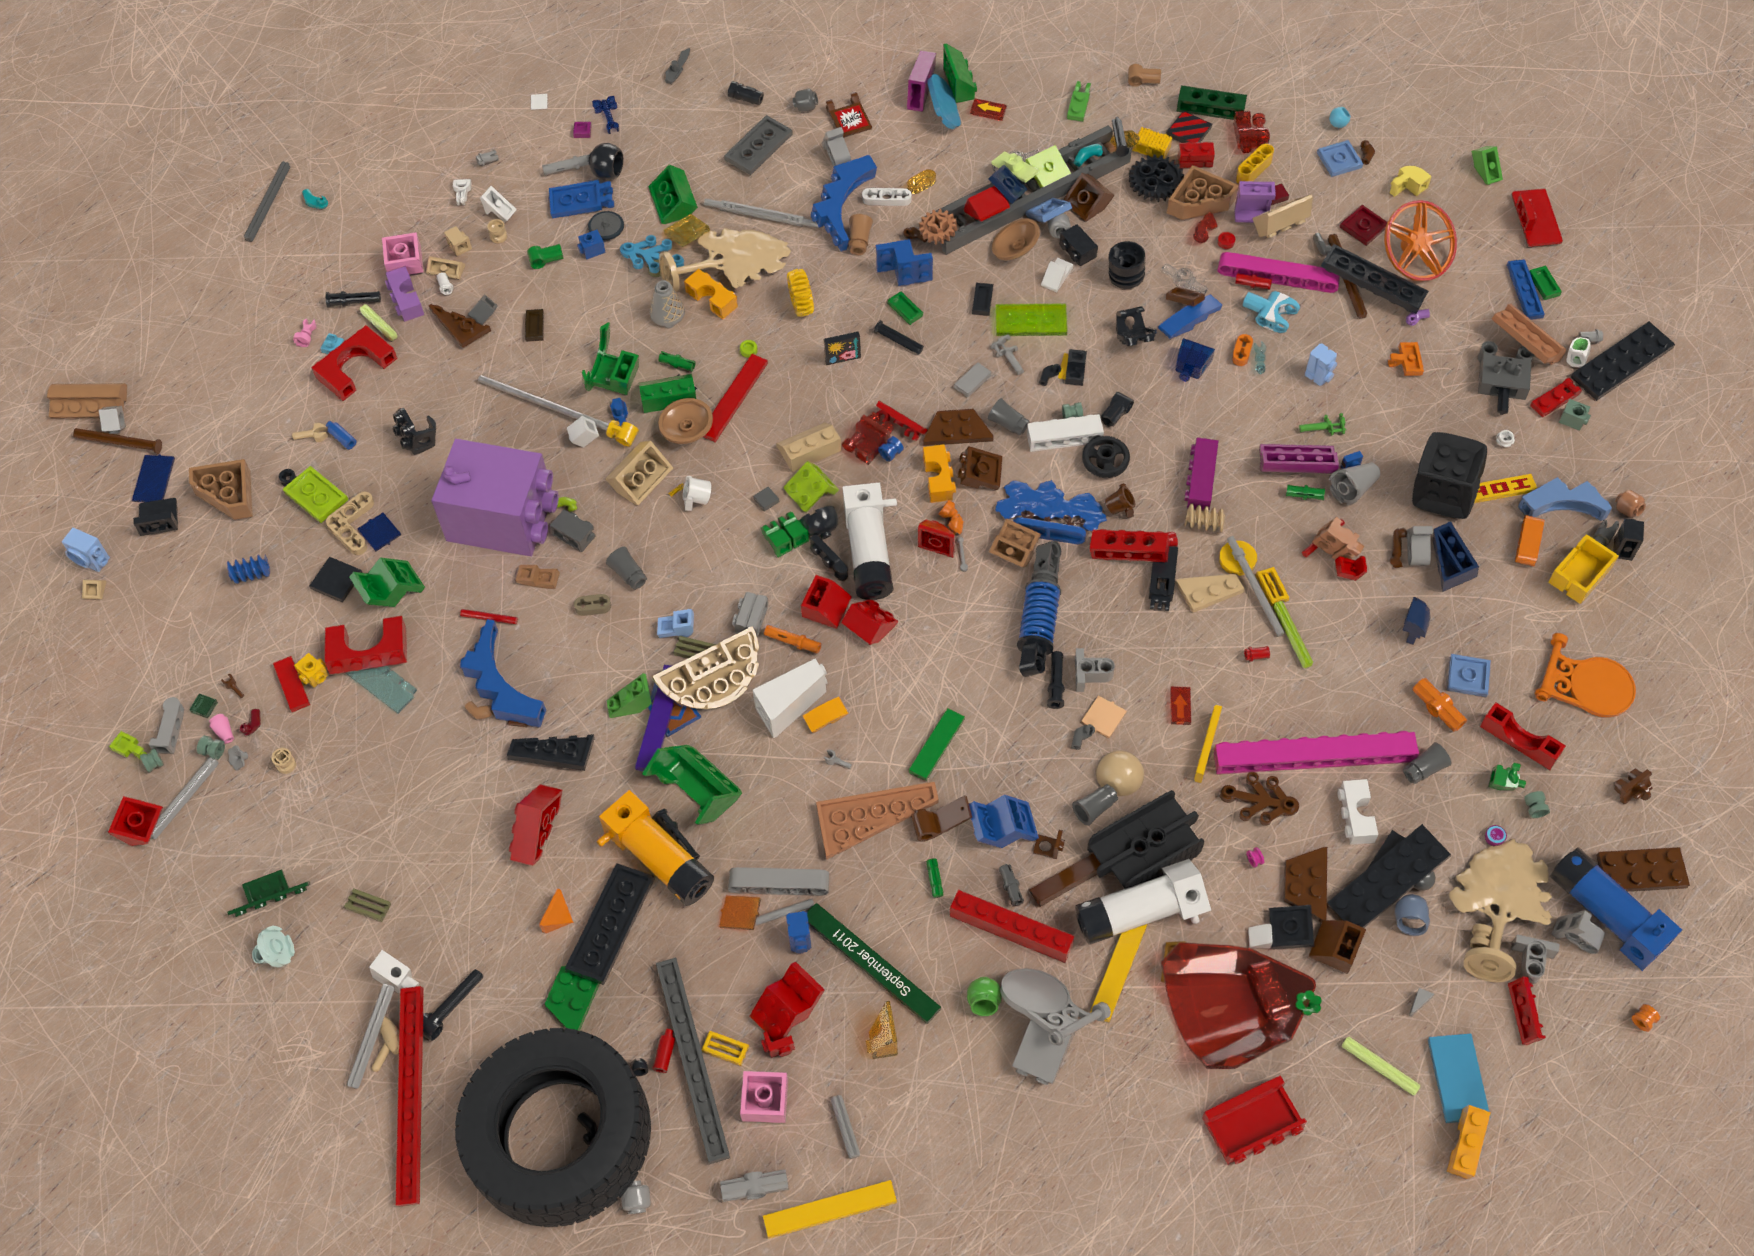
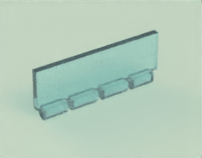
M388 666L344 672L397 714L410 703L417 691L413 685L407 681L404 682V679L393 670L391 671Z

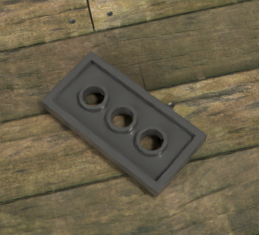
M766 115L724 155V159L747 174L752 175L793 135V131Z

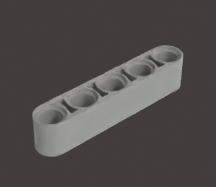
M731 868L729 870L728 891L736 894L823 896L829 893V872L821 869Z

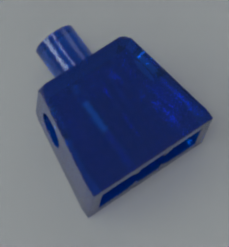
M1183 338L1175 369L1176 372L1180 373V380L1187 382L1190 377L1199 379L1213 361L1215 349Z

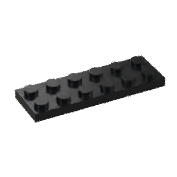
M1333 244L1320 266L1328 272H1332L1344 280H1348L1360 288L1371 291L1373 294L1381 296L1391 303L1397 304L1417 314L1429 292Z
M1648 321L1573 372L1571 378L1597 401L1672 350L1675 343Z
M1421 824L1329 900L1327 904L1341 920L1349 921L1365 928L1450 858L1451 854Z
M616 863L566 964L565 972L601 985L605 984L655 880L653 875Z

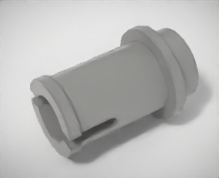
M496 150L484 154L478 153L476 156L478 165L485 166L486 163L499 160Z
M1598 329L1590 332H1579L1578 336L1587 338L1590 342L1599 343L1603 341V332Z

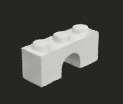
M1367 779L1343 781L1340 789H1338V799L1342 801L1343 805L1341 808L1342 819L1346 820L1345 836L1349 838L1350 845L1375 843L1378 837L1375 816L1366 817L1357 811L1358 807L1367 806L1371 798Z

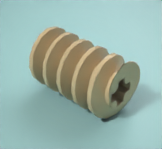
M1190 504L1187 509L1185 526L1189 522L1190 527L1193 528L1195 523H1197L1198 529L1205 525V530L1207 531L1212 526L1213 532L1220 527V532L1222 533L1225 520L1224 511L1220 509L1216 513V508L1213 507L1211 512H1209L1208 506H1205L1204 510L1201 511L1200 505L1194 510L1193 504Z

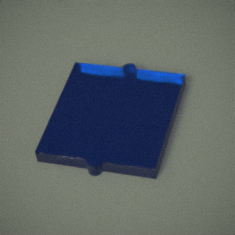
M384 512L373 519H369L367 523L358 528V531L375 552L386 545H390V542L401 536L400 531Z

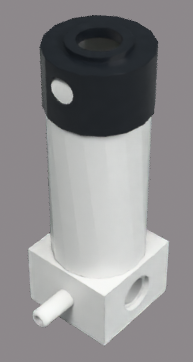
M880 483L843 486L846 528L849 530L856 594L859 598L865 600L883 599L889 596L894 589L886 544L883 507L896 506L897 500H882Z
M1190 859L1162 868L1164 874L1162 877L1075 905L1077 921L1084 938L1091 945L1177 913L1180 914L1183 920L1191 918V922L1197 924L1200 921L1199 914L1211 911L1201 873Z

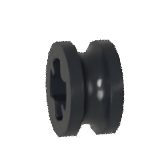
M284 469L279 473V480L284 487L296 478L295 472L291 469Z

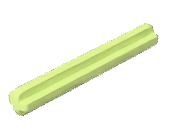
M1347 1037L1343 1042L1342 1047L1410 1094L1416 1095L1420 1089V1084L1351 1037Z

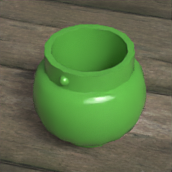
M980 977L970 983L967 988V1001L971 1006L972 1012L979 1016H990L997 1012L998 1006L1002 1001L1000 986L995 980L988 977Z

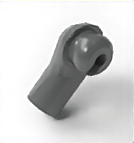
M1315 233L1313 240L1320 254L1326 256L1331 246H1326L1322 235Z

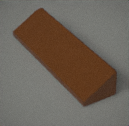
M1093 853L1029 889V892L1041 907L1096 876L1097 868L1101 863Z

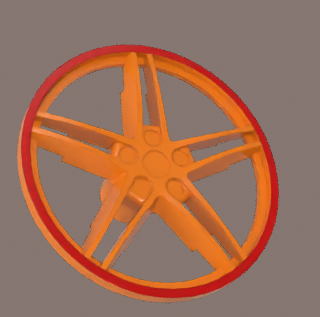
M1425 200L1410 201L1397 208L1387 222L1384 234L1385 249L1390 262L1400 274L1414 281H1429L1438 278L1449 269L1456 255L1457 236L1450 217L1442 208ZM1416 206L1413 230L1394 223L1402 211ZM1427 208L1441 217L1447 229L1427 232ZM1392 226L1398 228L1399 230H1402V231L1408 233V235H1406V234H1404V233H1402V232H1400V231H1398V230L1392 228ZM1390 232L1402 240L1401 249L1404 252L1399 262L1396 261L1391 250ZM1449 232V236L1437 240L1432 238V235ZM1450 239L1449 254L1444 265L1441 267L1431 245ZM1410 253H1413V255L1406 262L1405 266L1402 268L1401 266L1406 261ZM1419 254L1433 274L1418 276L1407 272L1405 269Z

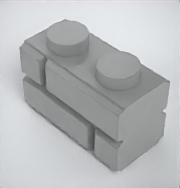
M746 592L744 599L740 598L738 604L739 613L734 615L732 621L737 634L753 626L758 637L768 608V598L766 596Z

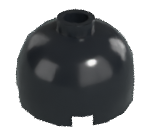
M826 506L815 510V513L811 515L809 513L804 515L800 521L808 530L809 536L812 537L817 534L823 540L832 536L831 532L838 525V516L833 506Z

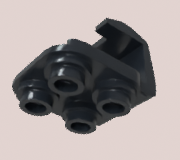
M1142 306L1117 311V339L1122 342V345H1137L1138 339L1139 341L1144 340V342L1154 341L1157 330L1156 328L1145 327L1141 312H1145V309ZM1129 316L1134 318L1133 329H1129L1125 324V320Z
M399 408L393 414V419L396 423L393 426V432L395 436L402 437L400 439L402 449L411 450L416 455L435 446L436 422L428 415L427 422L429 428L416 432L415 426L405 408ZM429 437V440L427 442H419L423 438Z

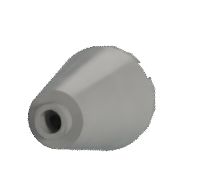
M1366 463L1337 470L1329 478V481L1331 480L1332 483L1330 491L1338 502L1352 505L1379 479L1380 469L1374 463Z

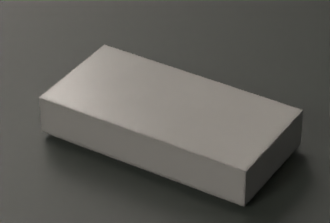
M977 362L954 384V388L966 397H969L991 376V371Z

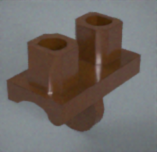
M1635 768L1628 774L1630 782L1627 783L1621 778L1616 781L1614 790L1620 794V802L1626 804L1633 798L1636 800L1641 798L1645 801L1650 799V791L1653 789L1650 782L1652 772L1648 769L1641 772Z

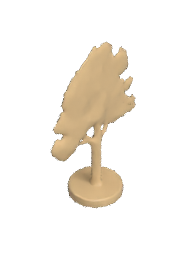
M724 228L719 237L716 236L717 232L705 231L699 237L698 244L709 250V258L707 260L676 267L672 255L665 251L659 254V266L662 280L668 281L676 293L680 287V274L709 267L724 270V274L731 282V285L734 288H738L746 283L744 281L748 276L753 280H760L761 276L758 274L760 269H765L768 273L783 269L786 263H782L779 260L782 257L789 256L791 250L787 247L788 242L778 240L770 236V234L755 230H742L738 232L737 230ZM717 254H721L723 256L722 259L714 260V257Z
M1511 839L1500 846H1490L1488 849L1475 854L1473 860L1469 862L1470 868L1456 875L1457 881L1464 886L1465 891L1455 887L1449 893V898L1460 912L1466 913L1479 910L1489 915L1492 919L1493 930L1489 948L1479 947L1471 949L1464 957V967L1467 972L1484 981L1505 982L1515 976V961L1508 954L1500 951L1503 930L1507 922L1519 917L1522 920L1539 922L1543 925L1551 924L1550 918L1552 916L1549 910H1544L1540 902L1546 903L1552 896L1549 892H1541V889L1537 887V883L1548 882V867L1543 860L1534 863L1531 857L1533 854L1531 848L1527 844L1517 843L1515 839ZM1491 904L1499 906L1498 916L1491 910Z

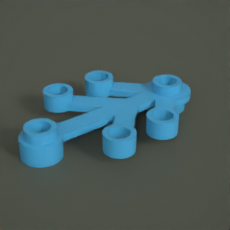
M648 235L645 241L636 244L630 242L622 244L620 246V253L623 257L631 259L635 269L643 268V259L638 258L637 255L642 256L649 266V271L651 273H658L660 271L659 263L654 262L653 259L659 260L658 252L671 250L672 241L664 239L661 245L655 246L656 237ZM647 246L652 247V248H649V249H646V250H643V249H642V248H645V247H647ZM675 254L672 256L676 267L684 266V259L681 255Z

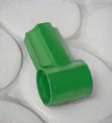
M560 244L545 248L532 246L527 250L529 262L533 269H541L548 262L564 259Z

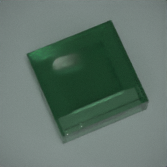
M199 693L189 710L191 713L208 719L218 702L216 699Z

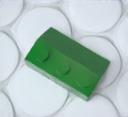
M946 43L943 44V70L954 94L955 102L975 100L977 85L976 82L972 81L973 75L972 71L968 70L967 58L964 59L961 51Z
M669 164L648 186L661 224L687 219L698 208L685 171Z
M692 374L639 382L644 413L664 410L668 405L680 399H697Z

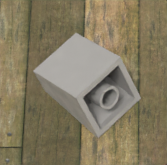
M1030 1020L1012 1066L1017 1068L1016 1072L1019 1074L1036 1076V1081L1042 1084L1054 1083L1076 1032L1065 1037V1042L1062 1045H1053L1048 1038L1050 1033L1033 1020Z

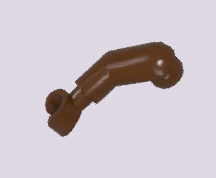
M1404 527L1397 528L1393 532V558H1390V563L1394 568L1403 567L1400 557L1402 555L1401 538L1407 537V531Z

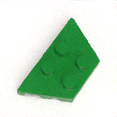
M561 966L544 1005L566 1028L580 1031L600 984L565 972L566 966Z

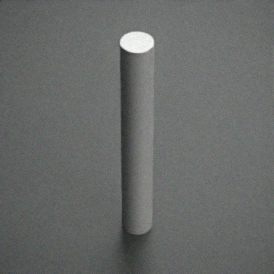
M813 899L754 917V923L757 926L784 917L788 913L811 908L814 905Z

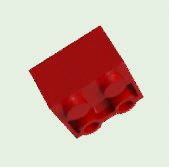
M815 575L801 604L802 617L837 629L852 596L835 581Z
M866 600L851 604L841 623L871 645L880 642L899 621L894 618L892 613L880 608L876 601Z

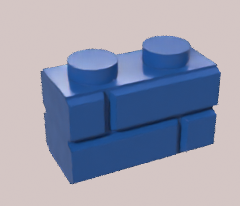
M807 912L788 913L786 919L791 951L798 954L805 953L812 948Z

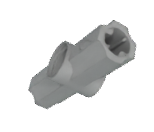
M785 1169L768 1173L751 1172L743 1175L742 1178L720 1181L723 1202L742 1198L749 1200L759 1199L769 1193L789 1190Z

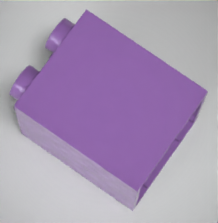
M455 438L445 466H452L453 470L458 474L469 472L471 481L454 484L444 477V472L441 474L431 501L446 541L532 557L536 544H544L547 538L548 523L544 522L547 512L554 513L559 500L558 491H554L551 488L553 472L546 469L543 455L536 452Z

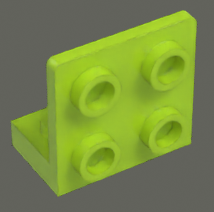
M809 461L784 486V490L804 512H808L824 493L827 494L828 492L835 495L839 491L818 465Z

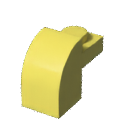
M1416 166L1402 167L1399 169L1398 176L1391 182L1390 194L1395 197L1403 190L1408 189L1417 196L1428 188L1432 176Z

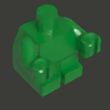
M1513 763L1511 768L1508 767L1506 769H1503L1502 765L1493 767L1488 787L1500 791H1513L1518 787L1525 788L1526 781L1521 780L1520 774L1517 773L1520 770L1521 764Z

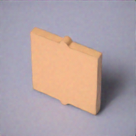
M1098 695L1081 723L1093 725L1095 733L1098 732L1110 738L1127 711L1115 705L1113 701L1110 702Z

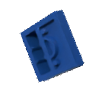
M910 239L875 245L877 273L895 270L898 286L933 280L932 253L914 255Z
M1003 795L987 805L975 801L969 803L972 814L971 820L975 830L974 835L977 841L1003 848L1020 838L1032 842L1039 838L1029 802Z

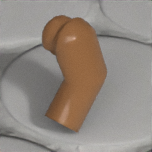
M472 701L465 705V709L476 719L489 718L494 714L491 705L477 707Z

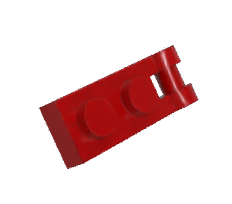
M1567 378L1558 386L1533 400L1530 406L1543 418L1566 404L1569 399L1576 398L1582 392V389L1579 386H1575L1570 378Z

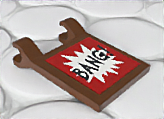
M857 92L850 94L852 104L835 109L832 99L826 101V110L829 112L835 127H842L844 132L843 138L872 129V125L862 107Z

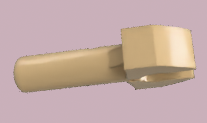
M315 423L314 428L311 430L292 433V438L296 440L313 437L316 442H322L328 437L327 433L323 431L328 430L325 425Z

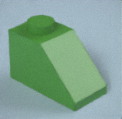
M1485 146L1471 151L1474 168L1486 185L1503 180L1497 146Z

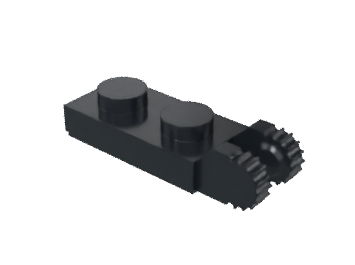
M817 534L813 535L810 538V549L813 554L819 555L824 565L828 568L831 567L835 571L834 576L838 580L844 581L848 579L847 565Z

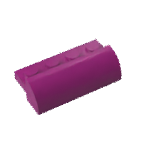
M1260 444L1259 447L1261 472L1332 474L1339 468L1338 455L1335 452L1334 446Z

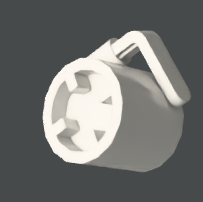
M686 476L683 487L685 511H692L693 503L704 505L708 503L711 494L710 481Z

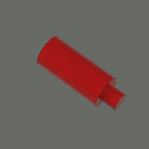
M666 1029L665 1034L661 1035L652 1067V1070L659 1073H667L675 1043V1038H673L674 1031L671 1029Z

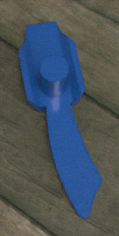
M619 397L612 399L610 407L613 418L619 420L621 426L623 422H626L628 411L626 403Z

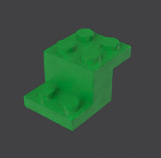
M380 557L368 573L353 572L349 577L354 587L362 596L363 601L368 605L395 607L407 591L421 593L425 588L410 563L406 560Z

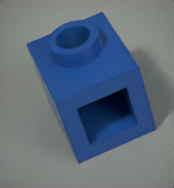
M598 230L578 236L579 244H577L580 254H584L586 260L606 253L604 242Z

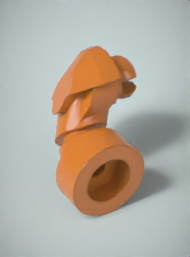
M948 499L938 515L942 518L949 517L948 529L954 535L956 533L961 534L964 521L960 514H958L955 503Z

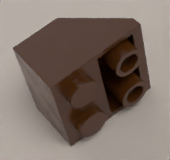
M1323 920L1314 941L1315 947L1311 948L1308 957L1348 974L1366 929L1349 921Z

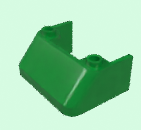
M690 745L658 748L642 773L644 776L657 775L658 779L664 784L676 783L700 805L698 809L700 815L695 821L697 825L714 822L742 794L738 786L697 749Z

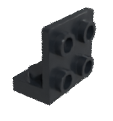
M176 498L139 504V517L133 518V524L140 536L178 530Z

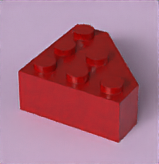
M539 784L522 801L516 804L514 811L516 821L512 826L514 836L509 846V852H511L510 860L532 866L540 860L543 850L540 848L543 847L545 840H548L553 827L550 823L554 820L555 815L558 814L560 809L562 789Z

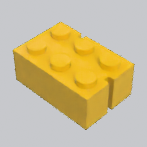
M1586 534L1554 570L1548 583L1562 592L1566 590L1567 596L1582 604L1613 568L1619 555Z

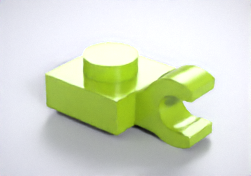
M120 731L109 746L112 751L126 758L130 753L141 759V754H147L143 751L144 748L137 745L139 741L136 738Z

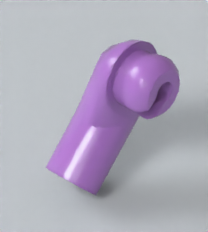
M1429 309L1418 310L1417 314L1411 312L1406 318L1407 324L1414 326L1420 319L1430 318Z

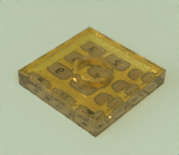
M690 214L663 231L668 238L684 247L705 233H708L710 228L706 223Z

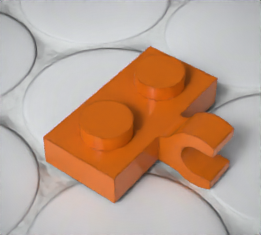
M1400 342L1398 346L1400 354H1390L1391 359L1388 360V366L1396 367L1402 364L1404 376L1423 375L1424 368L1418 342Z

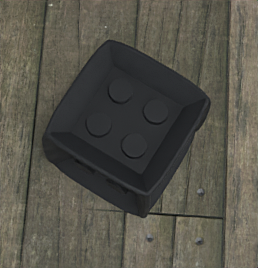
M1433 432L1425 445L1414 481L1413 505L1431 513L1451 518L1466 519L1472 510L1479 490L1480 478L1483 475L1487 459V446L1470 438L1444 432Z

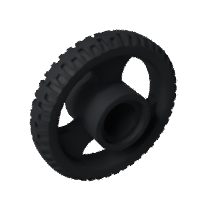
M1099 436L1091 439L1085 445L1082 452V461L1085 468L1091 474L1102 478H1113V476L1116 477L1127 469L1130 453L1125 443L1118 438ZM1103 444L1098 450L1094 448L1097 445ZM1123 454L1121 465L1117 468L1114 467L1115 455ZM1089 458H1096V464L1099 468L1095 467Z

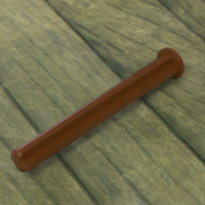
M75 428L73 433L74 438L152 450L156 454H159L162 449V441L160 439L152 441Z

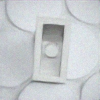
M492 186L480 197L486 214L488 215L492 211L504 223L517 210Z
M1057 258L1055 262L1050 261L1041 286L1057 293L1073 269V264Z

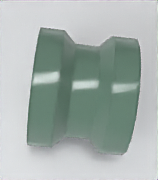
M155 748L148 754L143 753L140 755L149 773L157 766H164Z

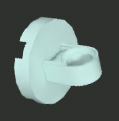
M270 926L262 930L258 934L257 945L252 951L254 962L258 964L268 963L277 968L290 963V959L295 953L294 944L290 936H285L281 932L282 928L277 926Z

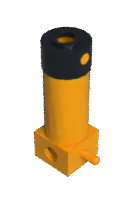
M630 790L599 816L605 834L597 840V844L603 847L611 839L622 851L628 848L685 906L696 903L712 886L714 876L651 818L649 808Z

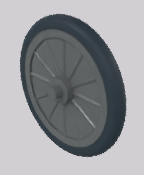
M612 211L599 212L588 223L589 232L598 230L602 240L614 239L624 229L622 217Z

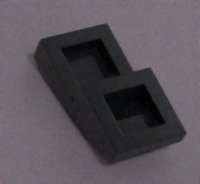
M1069 349L1065 384L1083 386L1087 351Z

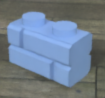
M1319 344L1310 352L1305 376L1310 380H1314L1313 382L1319 386L1325 382H1330L1334 377L1332 372L1337 366V362H1335L1337 353L1331 349L1328 350V347L1324 344Z

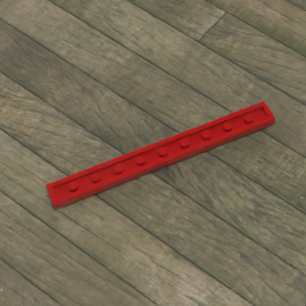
M421 986L400 989L395 1204L399 1207L420 1204L424 988Z

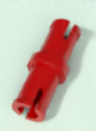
M1237 273L1235 284L1251 286L1250 288L1253 289L1257 287L1270 290L1272 279L1257 277L1255 274L1251 276Z

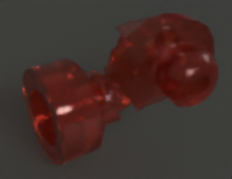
M1212 212L1205 214L1203 220L1195 227L1193 238L1197 243L1202 244L1208 240L1209 236L1206 229L1212 231L1218 228Z

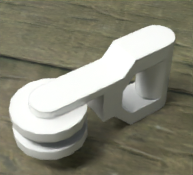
M471 179L453 180V189L456 192L458 206L461 203L465 205L467 201V193L471 190L472 185Z

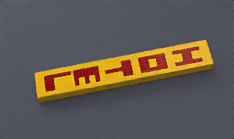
M1532 474L1480 483L1474 503L1528 494L1537 489Z

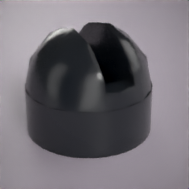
M640 1058L639 1061L634 1059L631 1062V1069L635 1076H644L648 1073V1065L644 1059Z

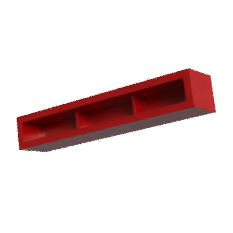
M961 890L957 891L950 906V917L1063 963H1066L1072 949L1073 935Z

